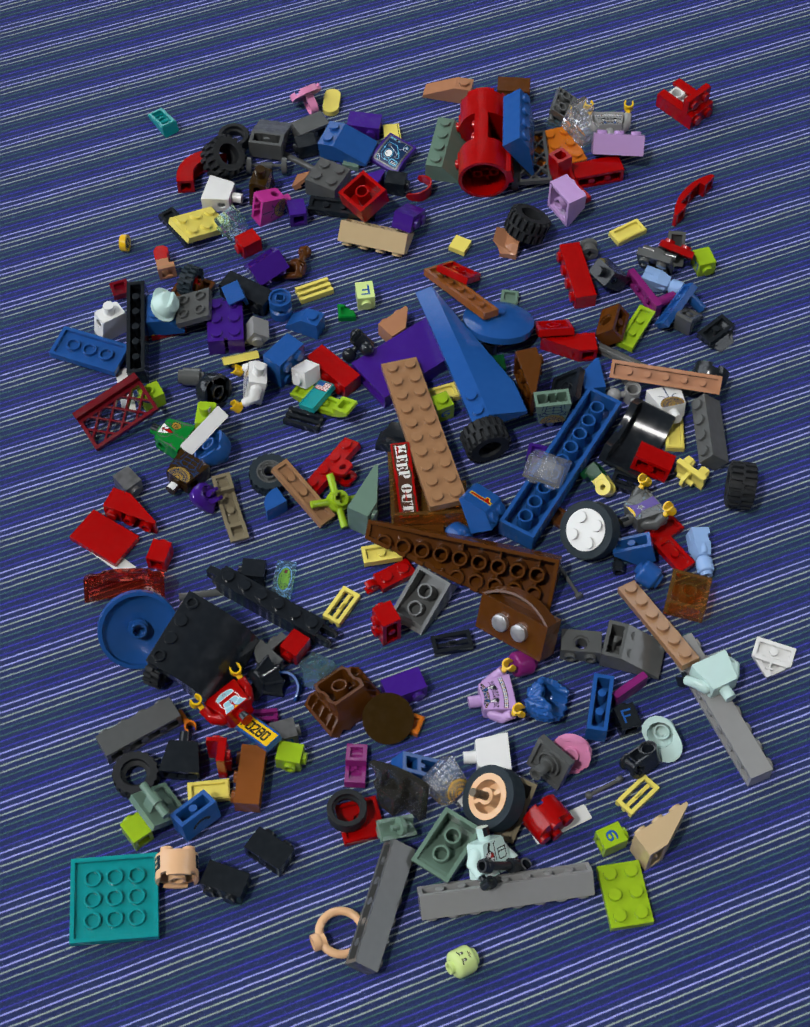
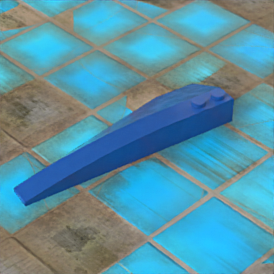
M431 286L415 292L470 422L485 416H497L503 422L527 414V409L513 380L436 290Z

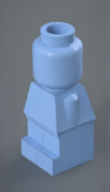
M647 265L642 275V279L653 292L666 293L668 290V293L671 291L677 293L682 285L685 284L676 279L671 281V277L663 270Z
M691 527L686 534L688 551L695 561L697 573L701 575V578H710L713 576L714 564L710 557L711 541L708 537L710 534L709 527Z

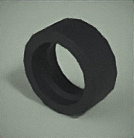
M231 123L219 130L218 135L225 134L226 136L237 135L243 137L238 143L241 142L242 148H245V150L249 148V131L245 126Z
M342 789L335 792L327 803V816L331 826L345 833L360 829L367 818V804L363 795L352 789ZM351 800L358 804L360 812L356 819L342 821L336 817L334 810L341 801Z

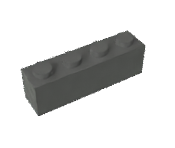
M704 393L691 402L698 458L700 464L715 471L727 464L729 460L720 401Z
M167 697L166 699L158 700L147 709L139 710L136 715L129 719L121 720L116 726L102 730L95 738L110 765L117 761L118 758L120 759L122 755L128 754L131 751L134 752L183 725V722L170 697Z

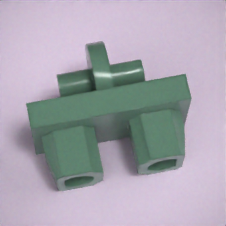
M413 814L376 821V833L380 842L417 835L413 824Z

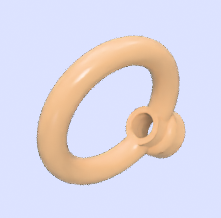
M334 907L325 911L320 916L315 926V933L309 935V939L315 952L322 950L333 958L345 959L350 948L339 950L331 947L324 934V927L327 921L335 916H347L358 925L360 914L348 907Z

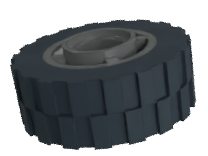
M266 453L254 459L249 467V480L253 490L255 489L262 496H266L276 487L281 493L286 491L274 475L267 476V474H272V468L285 460V458L274 453Z

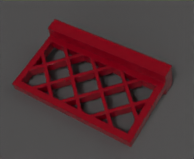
M134 372L72 414L95 449L99 451L158 412L159 408ZM140 387L142 389L141 398L132 397L133 391ZM119 400H127L125 408L117 407ZM131 400L140 402L138 410L129 409ZM143 402L151 403L153 406L148 412L141 411ZM104 410H112L110 419L101 418ZM115 411L124 412L122 421L114 420ZM128 413L136 414L134 421L126 422ZM91 419L96 420L94 429L87 428L85 423ZM100 421L109 422L106 431L98 430ZM112 423L121 424L120 430L116 433L110 432ZM97 433L105 434L104 441L97 444L95 441Z

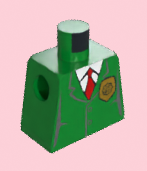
M171 418L167 419L162 426L153 423L150 427V433L155 435L156 447L173 459L179 450L182 449L180 445L195 430V425Z

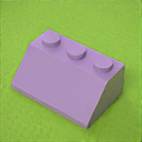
M598 129L597 132H593L591 152L592 154L643 157L645 136L641 135L640 131H631V134H624L622 130H614V133H607V130Z

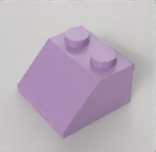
M565 174L550 181L547 205L567 227L585 208L587 197L586 193L577 186L575 180L571 179L568 174Z

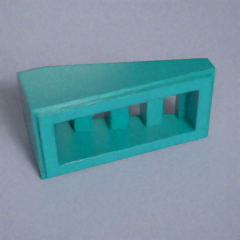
M163 108L148 114L149 119L164 137L167 138L179 132L176 120Z

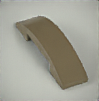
M230 472L211 476L213 487H218V490L215 491L216 496H223V499L218 501V505L230 543L250 539L235 494Z

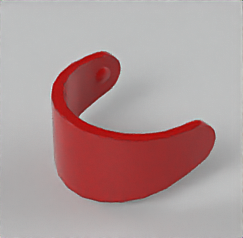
M419 175L417 179L428 187L418 193H407L406 198L408 200L420 202L431 196L432 179L426 175Z

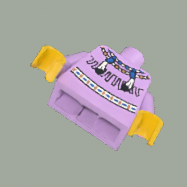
M505 658L502 661V666L498 667L478 684V695L467 697L469 709L481 707L484 718H489L501 724L515 719L516 716L519 718L526 716L525 712L520 711L525 706L520 702L516 703L510 675L507 674V671L514 672L516 670L515 665L508 667L513 662L512 659Z

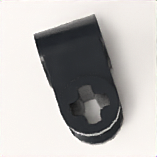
M649 740L642 742L639 746L622 756L619 766L623 770L629 771L634 779L643 777L644 774L661 763L656 743Z

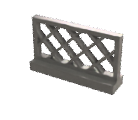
M545 130L534 131V136L542 137L539 142L534 140V156L536 157L534 159V168L538 170L531 176L514 159V182H511V190H518V186L544 184L552 181L548 165ZM538 146L544 149L541 154L535 152ZM541 159L546 162L542 167L536 164ZM543 172L548 177L541 178L538 175ZM524 174L530 176L529 179H521Z

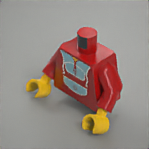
M237 662L238 672H233L231 667H229L230 674L237 677V681L235 679L231 680L207 699L204 705L202 704L201 695L195 693L194 697L199 701L198 703H194L191 699L189 700L190 707L193 709L198 708L200 710L199 713L212 725H226L229 728H234L240 722L246 726L253 719L251 714L254 711L252 706L254 691L246 676L243 677L241 674L242 667Z

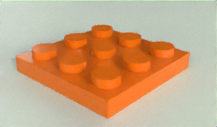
M570 125L545 130L548 154L563 147L572 156V163L587 161V157ZM534 136V140L537 142L542 139V137ZM539 146L535 149V152L538 154L544 151ZM541 159L536 164L542 167L546 162Z

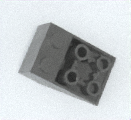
M260 119L252 129L248 141L250 156L281 160L292 129L291 123Z
M609 619L599 665L637 675L644 671L648 677L659 679L665 650L653 636L630 624Z

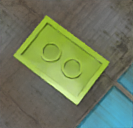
M639 860L597 866L596 872L610 932L653 925L654 918Z

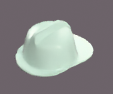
M156 288L151 300V310L159 320L163 322L172 321L179 309V299L175 292H170L164 288Z
M652 716L644 721L642 725L643 737L646 741L649 740L656 743L661 761L666 763L676 761L682 754L683 745L674 724L663 716Z

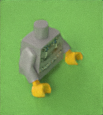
M626 100L624 101L625 113H591L594 105L593 101H590V106H587L586 101H584L582 109L586 112V127L592 133L597 132L598 129L607 130V133H614V130H622L625 133L629 130L632 113L630 112L634 108L633 101L631 106H627Z

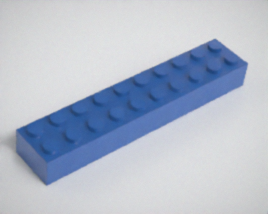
M592 387L587 388L499 520V534L531 550L533 549L579 478L580 473L585 469L620 415L622 401Z

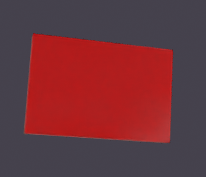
M94 509L69 536L71 541L115 567L119 565L140 540L137 534Z

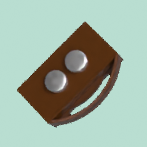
M495 585L482 592L475 626L541 662L554 654L561 619L552 615L540 600L527 591L513 586Z

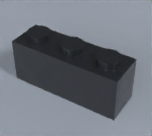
M230 270L219 283L220 296L226 299L221 287L238 280L249 302L248 305H245L243 302V307L251 310L254 314L264 317L270 310L268 296L272 290Z

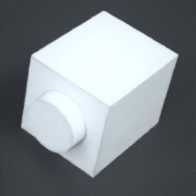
M306 359L291 368L294 385L307 389L321 380L320 365Z

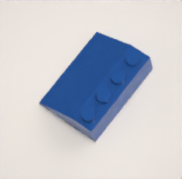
M519 88L503 97L502 146L532 176L534 175L535 125L530 97Z

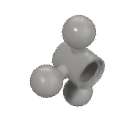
M621 380L625 385L624 391H620L617 388L608 390L607 395L617 400L623 398L624 403L630 405L632 400L640 398L641 386L634 381Z

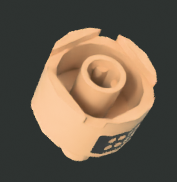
M172 846L161 847L160 852L155 856L156 885L159 886V882L163 883V888L166 889L188 888V883L193 881L194 885L199 882V856L195 852V847L184 846L175 849Z

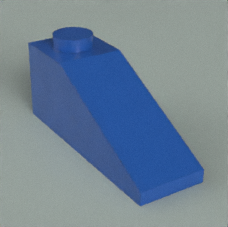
M402 751L391 759V779L409 784H435V782L440 784L439 782L443 780L444 776L441 774V771H444L445 775L448 774L447 778L449 780L453 777V772L449 773L451 770L446 765L454 771L458 770V764ZM455 771L457 773H455V776L452 780H454L458 776V771ZM431 772H432L434 775H436V777L438 778L439 782H438L437 779L431 774Z

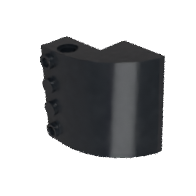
M189 591L146 661L150 668L182 685L183 691L193 697L197 693L201 695L202 702H205L231 680H238L237 677L230 674L229 667H231L233 672H238L237 662L241 665L243 672L260 640L246 626L227 612Z

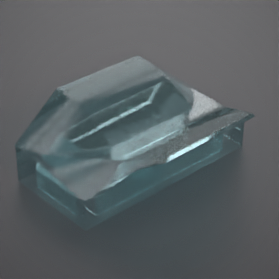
M312 652L298 664L303 673L302 685L312 690L315 683L337 669L333 660L315 652Z

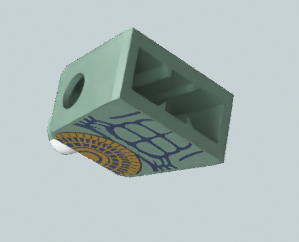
M569 389L533 392L538 422L540 424L553 426L555 422L565 421L572 405Z

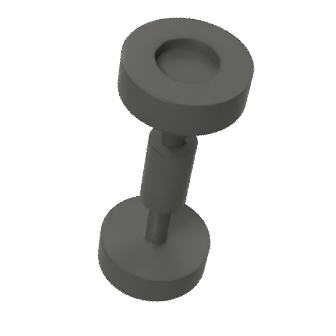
M247 157L246 159L247 174H252V167L257 165H263L265 168L270 169L281 167V173L287 174V157L281 158V164H273V162L252 164V157Z

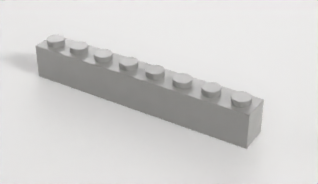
M692 633L682 636L700 657V661L708 658L703 653L699 640L695 639ZM676 664V666H677V668L679 669L680 673H682L683 671H686V672H687V675H689V672H690L691 667H689V668H687V669H685V670L682 671V670L678 667V665ZM689 687L747 787L770 778L773 771L772 761L763 753L761 743L754 738L750 725L747 722L745 723L742 718L740 708L732 700L725 702L721 694L710 698L707 694Z
M589 862L496 875L494 878L497 880L498 885L488 891H483L480 888L481 881L470 879L453 881L448 884L439 883L417 887L419 911L422 921H435L443 917L456 918L463 914L477 915L490 910L497 912L504 908H522L525 905L531 904L543 905L551 901L564 902L571 898L585 899L595 895L593 870Z

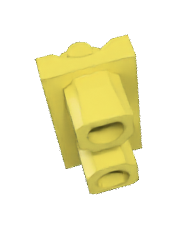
M690 456L683 460L679 458L674 472L677 473L676 477L680 479L679 485L681 487H684L686 484L690 487L694 485L702 490L705 487L710 470L705 466H702L699 470L695 469L696 461Z

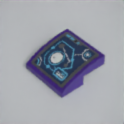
M389 133L373 153L370 162L386 171L401 172L406 167V162L417 152V147Z

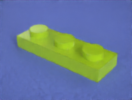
M639 305L626 326L623 341L616 343V346L632 352L653 320L656 311Z

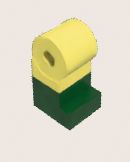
M591 463L580 473L584 480L592 481L599 495L604 497L614 495L616 486L599 463Z

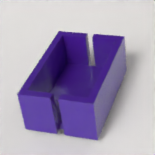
M222 298L212 299V319L207 320V338L210 355L226 354L224 340H228L229 354L245 353L242 301L229 306L227 300L223 301Z

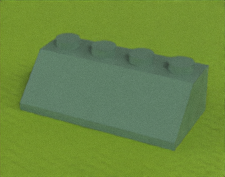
M438 117L425 164V175L429 176L432 180L458 184V170L455 167V160H458V152L466 141L461 138L460 132L457 133V121L455 119Z

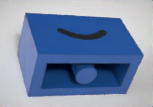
M203 789L172 812L170 817L175 830L188 842L220 818L221 814L217 802Z

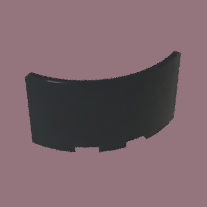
M635 398L630 402L620 422L622 428H620L619 432L615 431L604 444L598 460L638 479L641 473L631 469L630 466L641 441L661 449L676 419L675 416L639 398Z

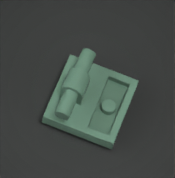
M146 781L141 783L139 787L142 791L131 794L129 801L151 831L173 824L170 814L182 806V804L168 785L163 782L150 787Z

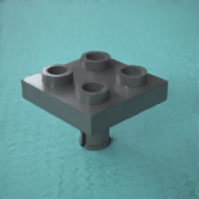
M209 287L177 296L180 303L179 309L176 312V325L178 328L196 323L204 325L207 323V320L212 319V291Z
M545 734L538 738L526 762L531 767L529 772L534 780H539L542 777L556 791L563 786L575 763L568 754Z

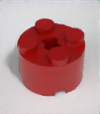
M554 794L542 798L543 803L541 805H533L522 820L524 826L541 845H544L550 839L553 841L557 840L563 834L561 830L574 820L571 813Z

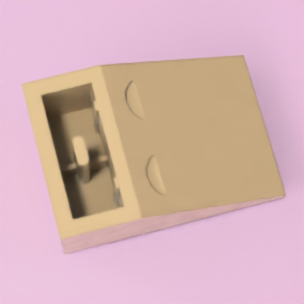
M687 801L682 805L679 803L669 809V813L664 816L662 814L658 815L652 820V824L647 827L643 825L634 832L630 852L636 860H639L644 871L663 859L683 820L688 807Z

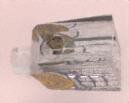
M449 755L442 756L417 785L440 805L454 803L458 808H462V792L468 780L455 758Z

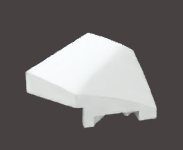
M757 636L751 657L765 678H769L791 668L796 648Z

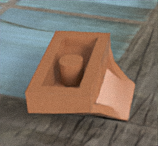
M496 227L493 241L499 249V257L516 260L521 242L509 235L504 228Z

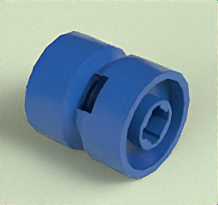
M282 288L273 290L268 296L270 316L277 322H285L293 314L291 294Z

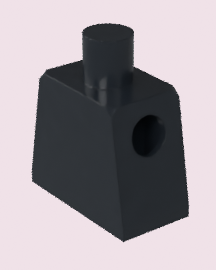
M599 257L589 270V273L603 286L617 292H621L631 279L609 258Z
M181 731L179 740L168 741L159 767L161 779L201 781L200 748L198 742L191 741V732Z

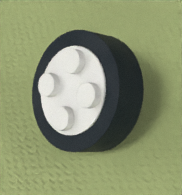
M580 501L573 504L564 513L560 523V538L563 546L571 555L580 559L595 560L607 556L616 547L620 537V524L617 515L608 505L601 502Z

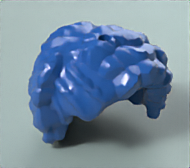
M541 676L527 688V698L524 700L525 710L536 721H559L563 718L564 711L567 710L565 704L568 703L569 690L558 681Z

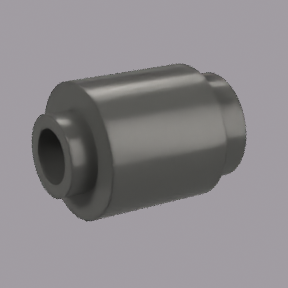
M183 367V369H178V384L196 386L201 376L205 375V372H202L201 368Z

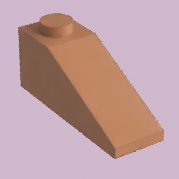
M455 77L428 83L425 85L423 98L461 103V99L467 96V92L473 90L474 79Z

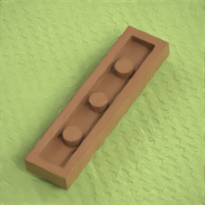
M287 458L272 468L271 473L319 528L335 517V514L328 506L310 507V501L320 500L321 498Z

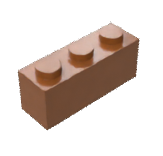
M242 744L241 751H237L236 764H239L238 771H234L233 783H236L235 790L231 791L230 802L234 803L235 811L257 813L261 811L268 753L257 745Z

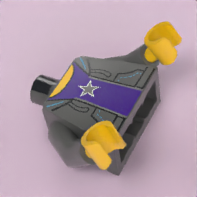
M641 473L638 476L639 486L636 485L632 494L623 505L624 516L618 518L622 528L632 525L639 533L647 530H658L661 526L667 524L668 516H674L677 513L672 502L667 501L662 506L648 489L644 490V487L651 485L652 480L646 474Z

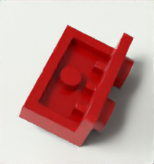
M220 735L206 737L205 742L209 758H216L219 778H228V771H232L233 758H231V750L229 749L227 738Z

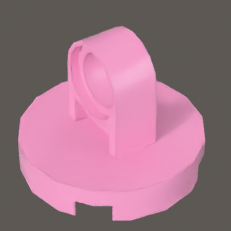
M319 83L310 84L301 88L298 92L299 94L292 93L290 99L292 103L303 101L309 114L319 111V107L314 95L320 92L322 88Z
M563 734L553 741L575 761L569 774L580 773L581 770L589 766L592 758V748L583 737L576 734Z

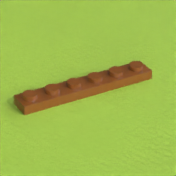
M438 265L424 269L425 277L481 319L488 320L498 316L499 309L467 285L436 271Z

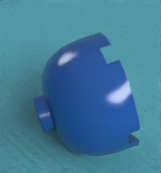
M216 429L194 452V456L210 466L225 463L229 459L231 452L230 439L223 431Z

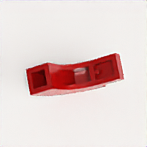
M563 147L549 153L548 165L552 180L568 174L571 179L575 180L577 186L586 193L585 204L590 202L591 196L578 184L574 177L572 156Z
M203 151L188 156L179 165L176 174L178 193L195 192L196 179L201 174L207 172V170L204 171V164H201L200 161L202 159L200 154ZM226 153L220 154L221 159L227 163Z

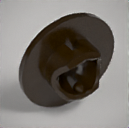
M381 693L374 696L366 704L362 714V723L365 732L372 740L380 744L392 745L404 740L409 735L413 727L414 715L410 704L403 697L395 693Z

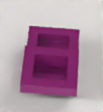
M347 743L344 787L365 788L368 744Z

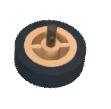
M485 765L476 770L468 779L463 792L462 804L466 818L477 826L488 825L491 832H502L512 827L519 819L525 804V789L520 777L514 771L497 765Z

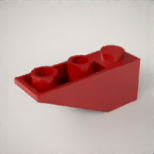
M595 332L541 337L540 349L578 362L593 361L597 358L598 347Z
M113 487L103 504L105 515L112 520L117 519L129 526L134 525L145 532L157 534L156 521L132 494Z

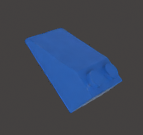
M330 121L317 144L320 158L339 162L347 161L366 167L378 146V141L345 123Z

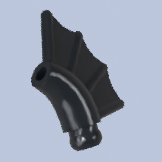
M268 654L256 668L251 669L247 673L252 681L254 701H259L263 694L284 697L282 688L285 679L279 673L280 665L274 664Z

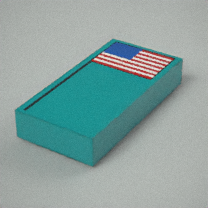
M319 380L299 403L300 408L315 413L336 389L335 385Z

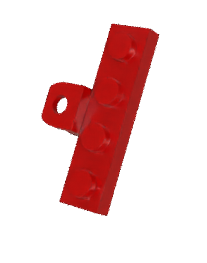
M345 437L308 478L306 482L318 495L329 485L326 477L327 474L333 473L336 484L344 487H349L356 480L357 475L351 470L353 464L350 460L361 448L360 443Z

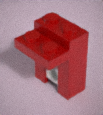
M679 78L673 82L675 88L668 92L663 89L657 94L656 106L689 130L697 126L703 119L708 118L713 112V101L709 99L711 86L707 83L696 90Z

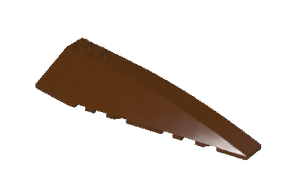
M368 519L365 539L385 549H390L398 555L414 561L416 564L425 566L455 583L470 588V590L482 594V592L495 585L520 588L535 596L549 611L551 610L562 556L447 532Z

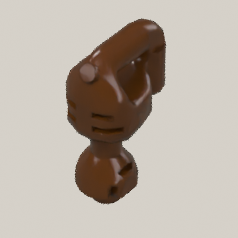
M305 245L299 248V258L291 259L290 262H287L289 268L286 269L287 272L284 275L280 276L281 278L298 279L305 275L307 270L305 260L310 258L312 254L309 246Z

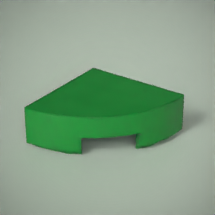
M337 304L338 322L356 321V314L353 310L347 308L346 305Z

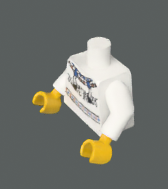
M259 360L249 361L242 366L233 363L231 367L235 370L231 372L232 374L240 377L244 373L243 399L241 402L235 399L230 402L232 406L230 409L235 413H240L243 407H248L252 404H262L267 385V364Z

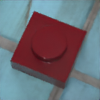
M126 278L109 283L114 300L127 297Z

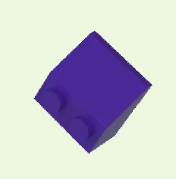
M272 247L244 265V267L256 283L265 287L272 282V278L275 276L280 277L284 275L289 265L279 249Z

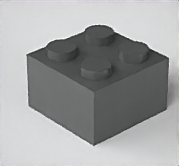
M321 157L305 178L306 194L340 199L338 192L351 181V169Z

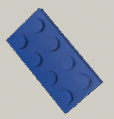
M64 326L50 349L49 355L58 360L116 377L126 359V344Z

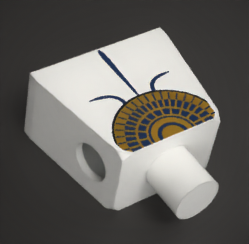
M664 386L646 390L645 402L674 415L676 418L674 424L681 422L686 406L681 389Z

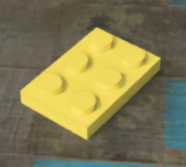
M211 206L170 217L168 222L188 244L230 232V228H228L230 225Z

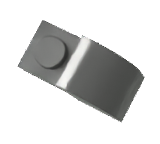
M281 632L277 636L271 637L267 644L262 639L258 642L254 651L256 667L268 654L274 664L280 665L279 671L284 669L283 659L278 656L280 645L287 637L284 633Z

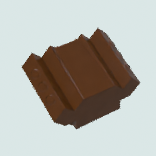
M340 666L313 685L315 691L308 695L304 706L330 737L340 738L343 730H351L357 722L362 720L366 704L374 696L381 694V692L359 667L350 666L347 668Z

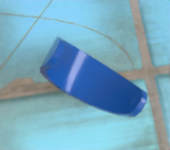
M279 671L281 676H291L296 681L297 691L293 701L297 702L302 692L300 680L288 671Z

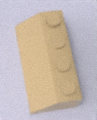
M343 219L340 222L337 241H342V245L345 246L356 244L359 245L358 248L368 250L370 247L375 248V252L378 253L389 251L392 252L393 256L402 257V254L408 253L414 232L408 233L395 228L352 219Z

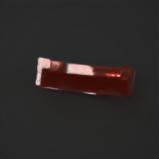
M147 568L110 569L97 574H87L83 580L85 603L114 598L124 592L139 589L155 592L165 598V572L161 570L151 571Z

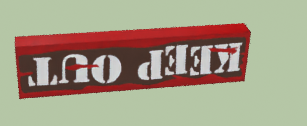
M409 442L390 444L399 517H418L419 511Z

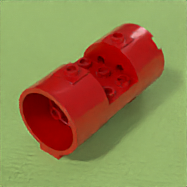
M490 87L476 88L467 92V96L461 99L459 122L456 123L457 133L460 132L461 138L466 141L458 152V160H455V167L458 170V182L463 191L475 197L496 196L502 193L510 182H514V158L502 146L503 97L506 95L504 93L500 94Z

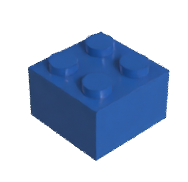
M286 333L263 355V361L267 364V379L280 388L289 384L292 381L291 368L305 360L304 344Z

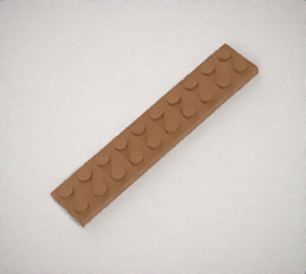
M417 357L381 364V370L405 440L410 444L411 458L429 511L461 505L459 498L465 491Z

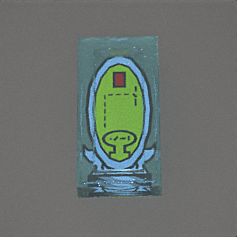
M277 560L272 591L286 599H291L297 562Z

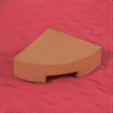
M310 171L297 174L292 184L294 190L302 188L301 185L305 182V178Z

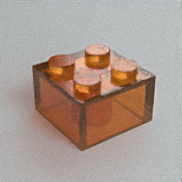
M673 569L663 614L702 623L712 578Z

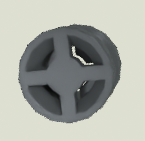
M586 238L580 242L586 260H592L598 256V245L595 239Z

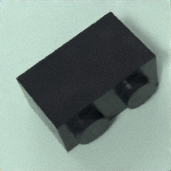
M260 826L244 846L247 856L279 877L282 876L295 858L294 846L289 841H281L272 830L268 828L263 829Z
M209 860L201 878L200 887L203 893L209 897L218 896L229 904L235 905V903L242 905L252 880L250 873Z

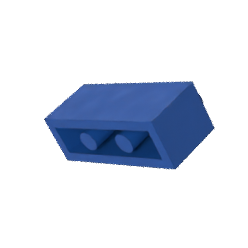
M594 673L584 739L605 742L615 676Z

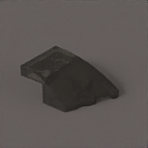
M376 760L370 761L369 767L374 769L376 776L373 783L377 791L379 805L392 816L407 810L419 821L426 818L429 784L402 768Z

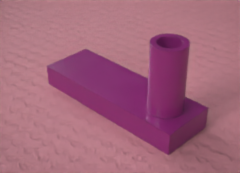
M634 268L627 272V276L631 278L627 283L645 307L656 311L654 318L659 316L661 308L668 305L676 293L671 291L657 297Z

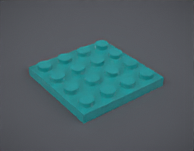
M158 852L71 859L70 946L160 939L159 886L155 883V856Z

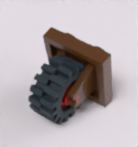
M187 264L184 266V269L182 268V273L179 274V279H177V283L171 292H175L176 296H180L208 287L213 292L216 288V283L203 277L204 270L202 268Z

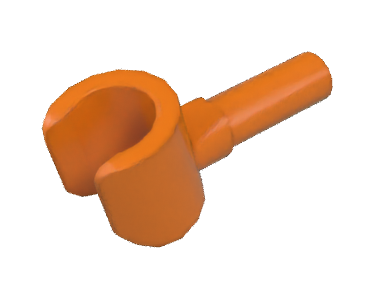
M179 709L178 712L184 723V731H189L187 727L190 725L197 730L196 723L193 720H189L183 710Z

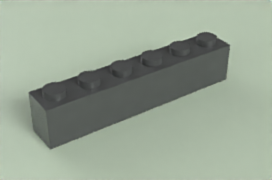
M396 839L383 843L345 965L366 975L378 973L383 964L382 957L389 945V934L396 922L395 915L402 903L401 895L408 883L407 876L409 869L413 865L411 859L416 849Z

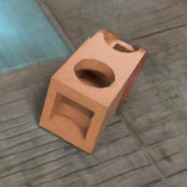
M163 245L157 246L153 253L160 280L177 277L174 261L170 262L168 248Z

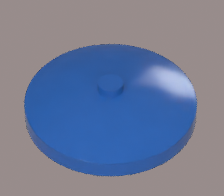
M488 301L499 309L498 316L488 320L481 319L468 308L463 314L462 322L477 340L490 344H517L527 340L534 330V319L531 314L511 303Z
M130 590L119 594L104 607L97 624L100 646L105 655L114 663L125 668L144 669L147 665V657L176 612L168 600L149 590Z

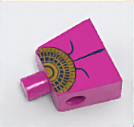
M278 188L254 192L251 217L260 227L282 217L285 205H287L286 200H291L288 193L283 195Z

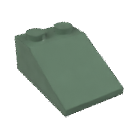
M376 464L347 507L348 528L363 535H366L368 519H378L379 477L378 465Z
M445 807L411 861L448 884L468 858V843L478 839L475 829L478 826Z

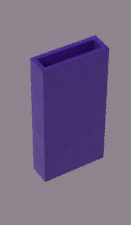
M426 318L375 348L370 356H362L352 362V368L361 376V384L384 408L392 405L393 402L381 370V364L417 357L426 383L448 369Z

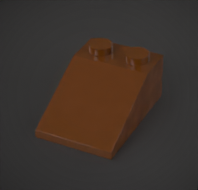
M536 347L515 351L513 375L529 416H533L535 401L533 392H538L540 375H542L541 364L544 363L541 353H538Z

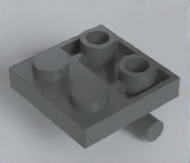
M559 87L555 92L549 110L548 123L553 124L555 118L576 130L579 127L584 112L582 109L584 102Z
M644 245L643 248L638 247L636 253L638 264L641 268L646 269L647 265L672 275L674 270L673 261H676L678 254L668 252L664 248L657 246L654 248Z

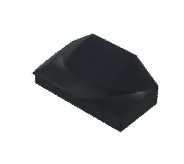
M721 314L697 332L696 337L708 346L723 352L734 343L733 330L735 324Z
M391 421L386 429L380 432L375 444V450L391 453L390 444L406 442L400 423Z

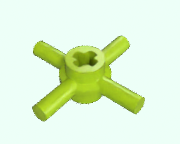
M330 473L326 477L331 492L327 495L326 499L310 501V507L328 506L334 513L337 512L341 529H346L349 526L344 510L355 495L348 496L345 491L338 490L334 474Z

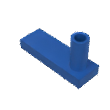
M694 283L683 284L654 325L658 329L668 328L675 319L677 311L682 310L687 302L698 313L702 312L706 305L694 294L698 287Z

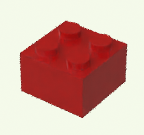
M364 170L338 192L342 204L364 223L389 202L386 189Z

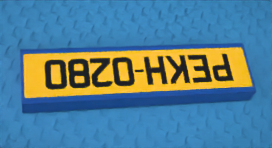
M252 715L253 719L250 724L245 726L240 722L234 727L235 730L267 753L282 740L278 732L254 715Z

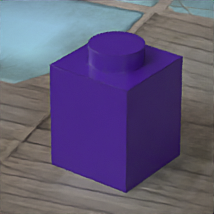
M304 199L286 200L290 226L308 225Z

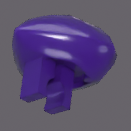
M208 483L197 484L189 494L190 501L194 506L211 514L214 513L216 502L223 499V496L217 497L215 491L218 490V487L213 488Z

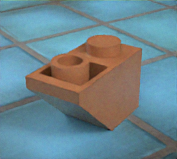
M404 306L396 310L391 316L382 319L378 324V335L385 342L407 329L408 307Z

